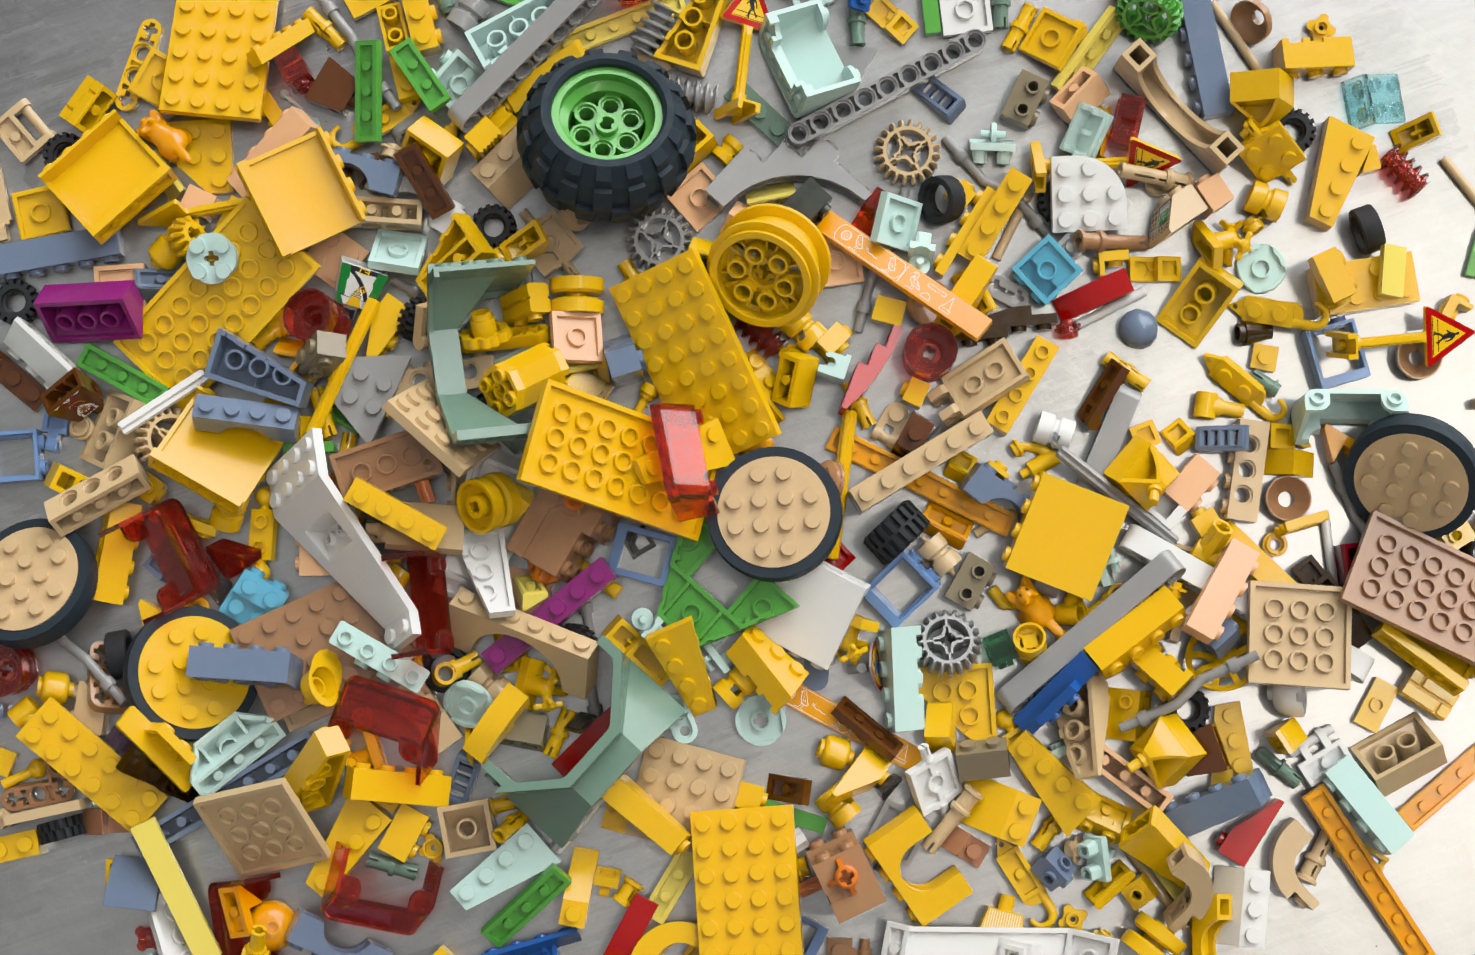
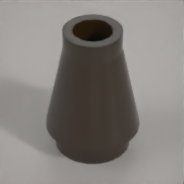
M1241 321L1234 326L1235 342L1237 344L1241 343L1243 346L1273 338L1272 325Z

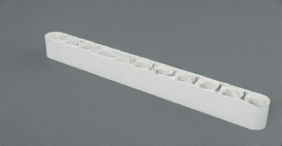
M1130 524L1119 544L1120 550L1145 565L1161 552L1170 550L1186 568L1185 574L1178 582L1183 583V586L1197 594H1200L1213 570L1212 566L1135 524ZM1248 587L1241 597H1236L1233 603L1236 605L1233 614L1247 621ZM1352 645L1351 680L1362 684L1375 659Z

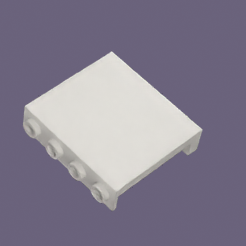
M823 561L817 568L802 577L790 581L774 582L796 601L800 607L755 626L761 629L775 644L788 649V653L791 656L799 659L803 657L811 661L810 665L814 668L828 670L834 665L835 662L833 660L871 585Z

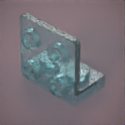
M1396 73L1361 74L1341 82L1349 125L1360 130L1374 124L1406 122L1400 83Z

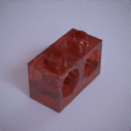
M294 46L273 57L292 92L295 95L298 93L300 95L306 94L315 78L298 49Z
M1126 93L1120 95L1107 147L1126 152L1129 151L1130 137L1138 138L1147 98Z

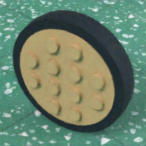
M1402 413L1384 417L1365 428L1348 452L1344 469V483L1347 495L1356 511L1366 521L1369 518L1370 512L1376 510L1432 538L1442 537L1462 526L1475 510V448L1459 430L1438 418L1415 413Z
M786 447L759 448L745 453L731 462L714 483L707 507L710 537L721 557L738 572L753 579L766 582L790 581L802 577L817 568L829 556L836 545L843 519L840 493L831 475L812 457Z
M43 518L25 520L0 532L1 645L22 650L39 648L63 637L83 618L93 601L97 589L98 565L92 549L78 532L74 530L61 537L48 522V519Z

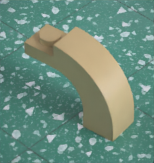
M1289 818L1278 829L1269 847L1268 869L1271 871L1270 877L1282 897L1288 899L1294 894L1295 896L1292 899L1302 909L1307 907L1314 910L1320 902L1300 883L1295 872V860L1298 853L1313 837L1296 819Z
M1184 841L1166 858L1171 874L1186 883L1183 892L1163 912L1168 928L1175 933L1182 926L1186 925L1192 916L1199 920L1205 916L1211 906L1214 891L1212 879L1204 859L1193 847Z

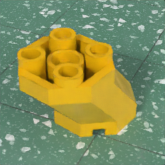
M544 342L503 362L494 364L483 372V378L479 380V388L489 407L508 418L537 404L544 379H551L568 386V382H565V376L569 375V367L561 350L556 347L550 348L548 347L550 344Z

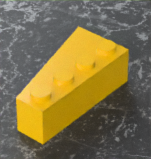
M690 0L686 8L681 11L678 16L679 19L672 30H669L665 36L661 47L654 53L653 58L671 64L672 69L704 78L724 21L721 19V15L729 6L731 0Z
M1332 116L1327 117L1323 121L1304 222L1325 232L1333 227L1375 139L1374 136Z
M1159 643L1151 644L1144 649V653L1139 658L1131 659L1125 666L1127 667L1130 664L1136 670L1134 675L1143 684L1147 682L1155 688L1153 693L1162 702L1165 700L1170 702L1193 681L1194 674L1188 668L1183 672L1181 665L1178 663L1179 661L1171 653L1164 655L1161 652L1163 648Z
M338 725L322 727L314 731L284 775L307 813L331 805L351 751Z
M347 798L326 840V844L332 852L330 858L315 862L305 883L324 900L329 898L386 831L394 817L373 801Z

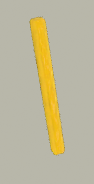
M370 297L367 299L346 343V359L332 373L305 433L311 428L322 429L378 310L380 302Z
M847 410L842 415L836 461L842 463L845 471V484L840 496L843 519L836 545L826 558L831 560H837L840 553L858 415L853 410Z

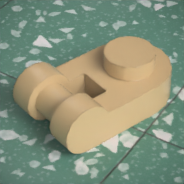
M899 402L889 404L870 438L875 441L879 439L886 443V447L892 449L908 421L909 411L907 407ZM885 424L894 428L892 434L883 431Z

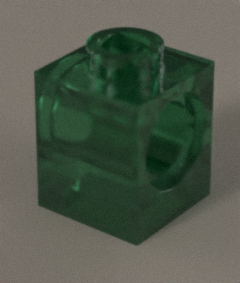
M1007 629L982 638L983 646L990 663H992V667L999 666L1001 670L1014 664L1013 659L1018 658V655Z

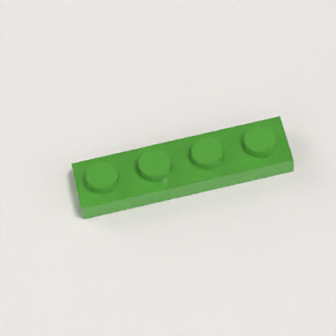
M380 40L355 41V142L358 143L382 142V41Z
M88 342L76 362L77 366L145 404L171 389Z
M552 863L481 928V934L500 949L572 883L571 877Z

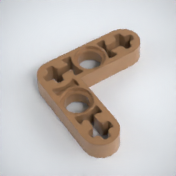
M97 641L91 645L88 654L110 676L105 659L104 642ZM97 650L101 651V654L104 655L101 664H98L99 655L96 653ZM87 668V702L90 709L98 713L124 714L130 706H120L110 693L102 691L101 697L104 703H99V699L96 698L99 690H102L99 686L100 682L94 678V675ZM119 688L125 694L124 688Z
M44 761L48 779L18 784L7 788L1 796V804L9 811H17L66 802L73 797L76 787L64 778V787H69V790L66 794L63 791H58L61 786L60 777L63 776ZM32 789H43L45 798L42 800L35 799L32 795ZM24 790H26V797L19 798L16 803L13 800H8L11 793L18 797L23 796Z

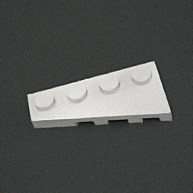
M498 528L487 534H476L470 530H464L463 552L460 556L489 618L515 616L516 610L503 528Z
M159 891L156 912L146 911L158 954L192 955L161 891Z

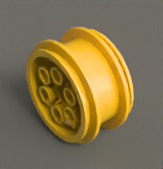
M757 204L742 209L725 225L722 233L715 239L708 253L707 272L723 307L734 317L755 326L782 327L800 320L811 310L817 297L828 282L831 272V256L824 236L805 215L783 205ZM737 242H740L741 245L744 247L745 251H744L741 247H739L736 243H737ZM772 242V243L776 244L777 246H774V245H773V246L770 248V243ZM798 266L800 270H790V269H791L792 267Z

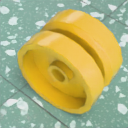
M566 275L549 278V292L559 296L550 300L551 311L601 313V316L604 315V301L595 297L604 293V278L585 275Z
M491 472L465 481L460 485L456 498L458 514L462 522L470 531L476 534H487L498 528L510 526L517 521L521 514L522 503L516 484L508 475L502 472Z
M1142 910L1133 921L1144 932L1143 936L1133 929H1127L1120 938L1121 941L1139 955H1165L1162 952L1164 948L1173 955H1180L1187 946L1174 935L1175 932L1158 919L1154 920Z

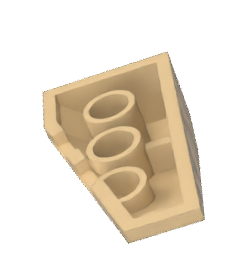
M1092 676L1077 692L1080 697L1070 707L1065 704L1059 709L1062 715L1056 720L1059 727V736L1064 740L1067 748L1066 754L1076 780L1079 781L1101 776L1109 714L1108 682Z

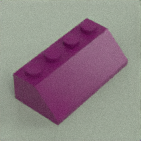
M134 280L44 285L33 303L52 343L141 339L143 336V299Z

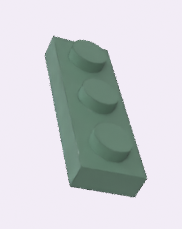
M746 83V99L761 104L760 113L747 120L778 148L782 142L786 141L787 132L791 124ZM735 84L724 95V99L728 102L731 101Z

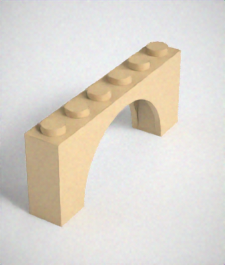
M1141 38L1136 40L1121 54L1113 69L1213 174L1222 172L1245 149L1228 130L1221 131L1208 125L1179 99L1162 76L1157 65V55Z
M980 410L848 490L847 495L859 515H861L932 469L987 439L994 431Z
M462 587L449 603V646L471 653L483 636L488 634H504L518 638L536 648L551 662L560 677L563 692L583 700L587 698L597 680L599 655L597 641L515 609V616L490 619L479 595Z

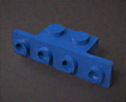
M1080 651L1013 718V721L1023 731L1027 729L1032 735L1047 721L1051 724L1054 723L1062 715L1059 709L1065 704L1070 707L1080 697L1077 692L1099 670V667L1084 651Z
M564 927L557 933L550 935L540 934L532 940L525 942L515 941L509 944L508 947L501 949L491 948L480 955H559L558 947L579 942L582 938L578 928Z

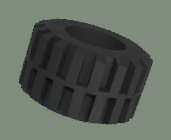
M905 500L865 537L863 544L883 565L890 564L928 528L930 521L910 500Z

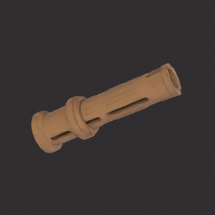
M1078 229L1073 236V247L1076 252L1094 250L1096 253H1101L1105 249L1146 251L1149 246L1148 244H1139V242H1149L1147 235L1106 234L1102 230L1089 233Z

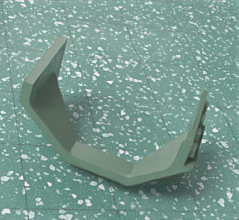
M520 256L512 258V261L496 258L427 264L426 331L436 400L453 446L501 442L514 454H523L531 423L516 424L467 393L459 334L471 318L470 313L476 310L482 301L489 298H500L502 295L518 288L535 266V259L527 260V257Z
M604 635L596 643L613 660L610 726L565 777L560 779L521 783L515 782L506 772L498 768L490 760L482 767L487 772L484 775L485 778L494 786L497 785L499 787L494 793L506 796L561 848L568 841L572 842L579 835L576 831L587 815L634 761L679 719L682 720L689 713Z

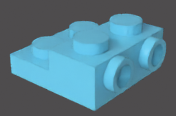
M1048 234L1012 268L1015 272L1012 276L1021 286L1026 284L1032 290L1030 295L1039 305L1042 302L1048 305L1084 270Z
M245 566L218 610L243 624L283 606L289 596V591L286 590L287 586L279 580L274 579L272 582L269 579L263 578L266 573L257 567L252 566L250 569Z

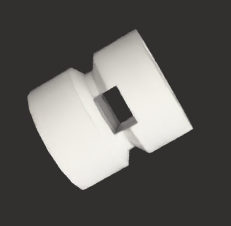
M1041 411L1032 436V442L1044 446L1050 443L1052 448L1059 450L1062 446L1068 448L1076 421L1064 417L1058 420L1055 414Z

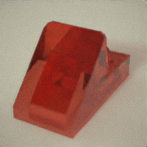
M878 186L867 202L863 204L851 225L871 237L881 191H884Z
M224 538L206 547L207 554L226 579H231L240 574L244 568L250 567L252 563L262 559L261 549Z

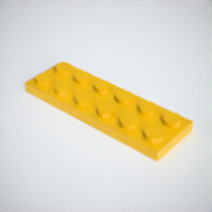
M52 696L48 698L16 735L20 741L131 834L130 828L148 820L169 796L159 791L153 785L120 772L116 765L122 758V755Z

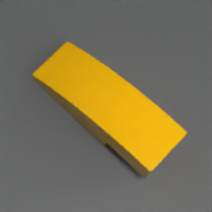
M618 614L602 631V634L660 687H663L670 679L646 639Z
M508 682L479 720L463 745L462 750L480 764H483L515 726L514 722L530 704L529 697Z

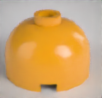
M265 900L261 904L256 905L251 911L253 926L260 924L267 928L265 944L267 949L271 951H279L288 946L289 942L284 934L295 914L289 905L278 900Z

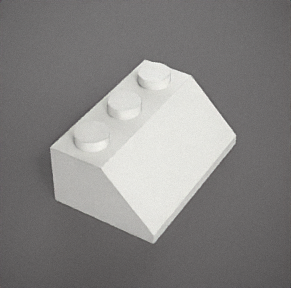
M18 316L14 319L3 341L9 347L7 352L17 361L21 358L27 364L25 369L34 377L38 375L46 381L43 385L47 389L72 368L76 367L82 371L33 324Z
M1214 865L1213 894H1232V920L1222 926L1218 932L1216 943L1265 949L1271 871Z

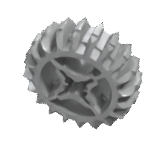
M661 207L660 214L656 215L655 211L651 212L649 217L642 214V222L638 218L633 219V222L638 227H628V231L634 235L626 236V241L633 242V244L626 246L627 251H635L630 255L631 260L640 258L636 263L638 268L642 267L645 263L646 271L688 250L685 247H689L691 241L686 239L691 238L693 233L692 231L684 232L688 229L689 223L685 222L680 225L683 219L682 215H678L673 219L674 210L671 209L667 216L665 215V208ZM663 222V225L661 224L657 231H644L647 226L653 223ZM670 226H673L679 233L681 238L680 245L675 244L674 241L668 238ZM663 234L665 245L661 244L656 249V243L653 239ZM640 237L651 244L649 257L645 256L639 248ZM663 251L676 252L668 259L656 260Z
M944 609L942 616L939 617L934 612L932 613V620L925 617L923 620L924 625L919 624L921 625V635H916L918 646L922 647V657L920 659L923 660L921 661V666L923 668L930 665V674L935 670H939V677H942L944 672H948V676L951 678L954 671H956L961 676L963 675V668L969 671L972 668L971 663H977V655L981 654L982 650L979 647L982 644V638L977 637L980 632L979 629L972 628L974 626L973 620L965 622V614L958 618L956 617L957 612L954 610L951 616H948L947 611ZM942 628L941 635L933 637V640H927L931 633ZM951 628L961 632L963 635H956L952 632ZM946 635L947 641H950L951 644L949 652L948 647L944 643ZM968 648L961 657L953 660V654L956 651ZM933 653H940L944 659L936 657Z

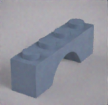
M336 146L335 149H332L335 155H340L344 168H354L365 174L368 188L372 194L387 198H398L404 172L397 161L385 158L384 162L375 160L374 155L360 152L359 156L350 153V149Z
M204 394L196 395L192 412L195 430L221 433L227 428L242 427L261 432L270 440L297 443L301 424L299 407Z
M985 462L984 465L975 463L958 487L981 504L995 498L1009 500L1018 513V523H1020L1023 517V513H1020L1023 502L1026 498L1030 499L1031 496L1026 493L1023 496L1015 491L1017 486L1007 478H1004L1003 481L996 476L998 471Z
M299 907L284 934L291 948L302 951L304 948L311 951V955H393L390 948L368 938L352 948L333 946L325 939V923L322 918Z

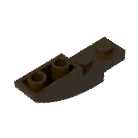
M1031 305L1017 306L998 311L987 316L992 319V324L977 342L987 341V345H992L1003 337L1007 339L1009 329H1011L1012 333L1027 332V328L1035 327L1037 331L1052 330V326L1058 323L1057 313L1032 315ZM962 332L956 337V344L962 343V347L977 346L976 341Z
M1312 554L1290 570L1300 584L1341 587L1329 571L1326 572ZM1352 608L1351 645L1359 649L1373 639L1371 636L1372 631L1360 612Z
M129 746L116 765L120 772L153 785L159 791L187 803L199 795L193 786L187 792H182L140 749Z

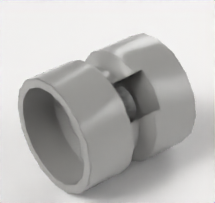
M459 0V8H452L445 20L465 35L464 32L479 25L478 20L483 21L486 19L492 8L483 0Z

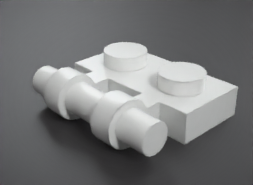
M1330 723L1323 728L1319 726L1313 730L1312 735L1308 736L1295 751L1288 754L1291 758L1299 754L1302 755L1304 760L1298 763L1296 767L1309 787H1313L1325 778L1321 773L1344 755L1350 754L1341 739L1338 738L1332 743L1329 740L1328 736L1335 732ZM1320 742L1323 748L1312 755L1308 748Z

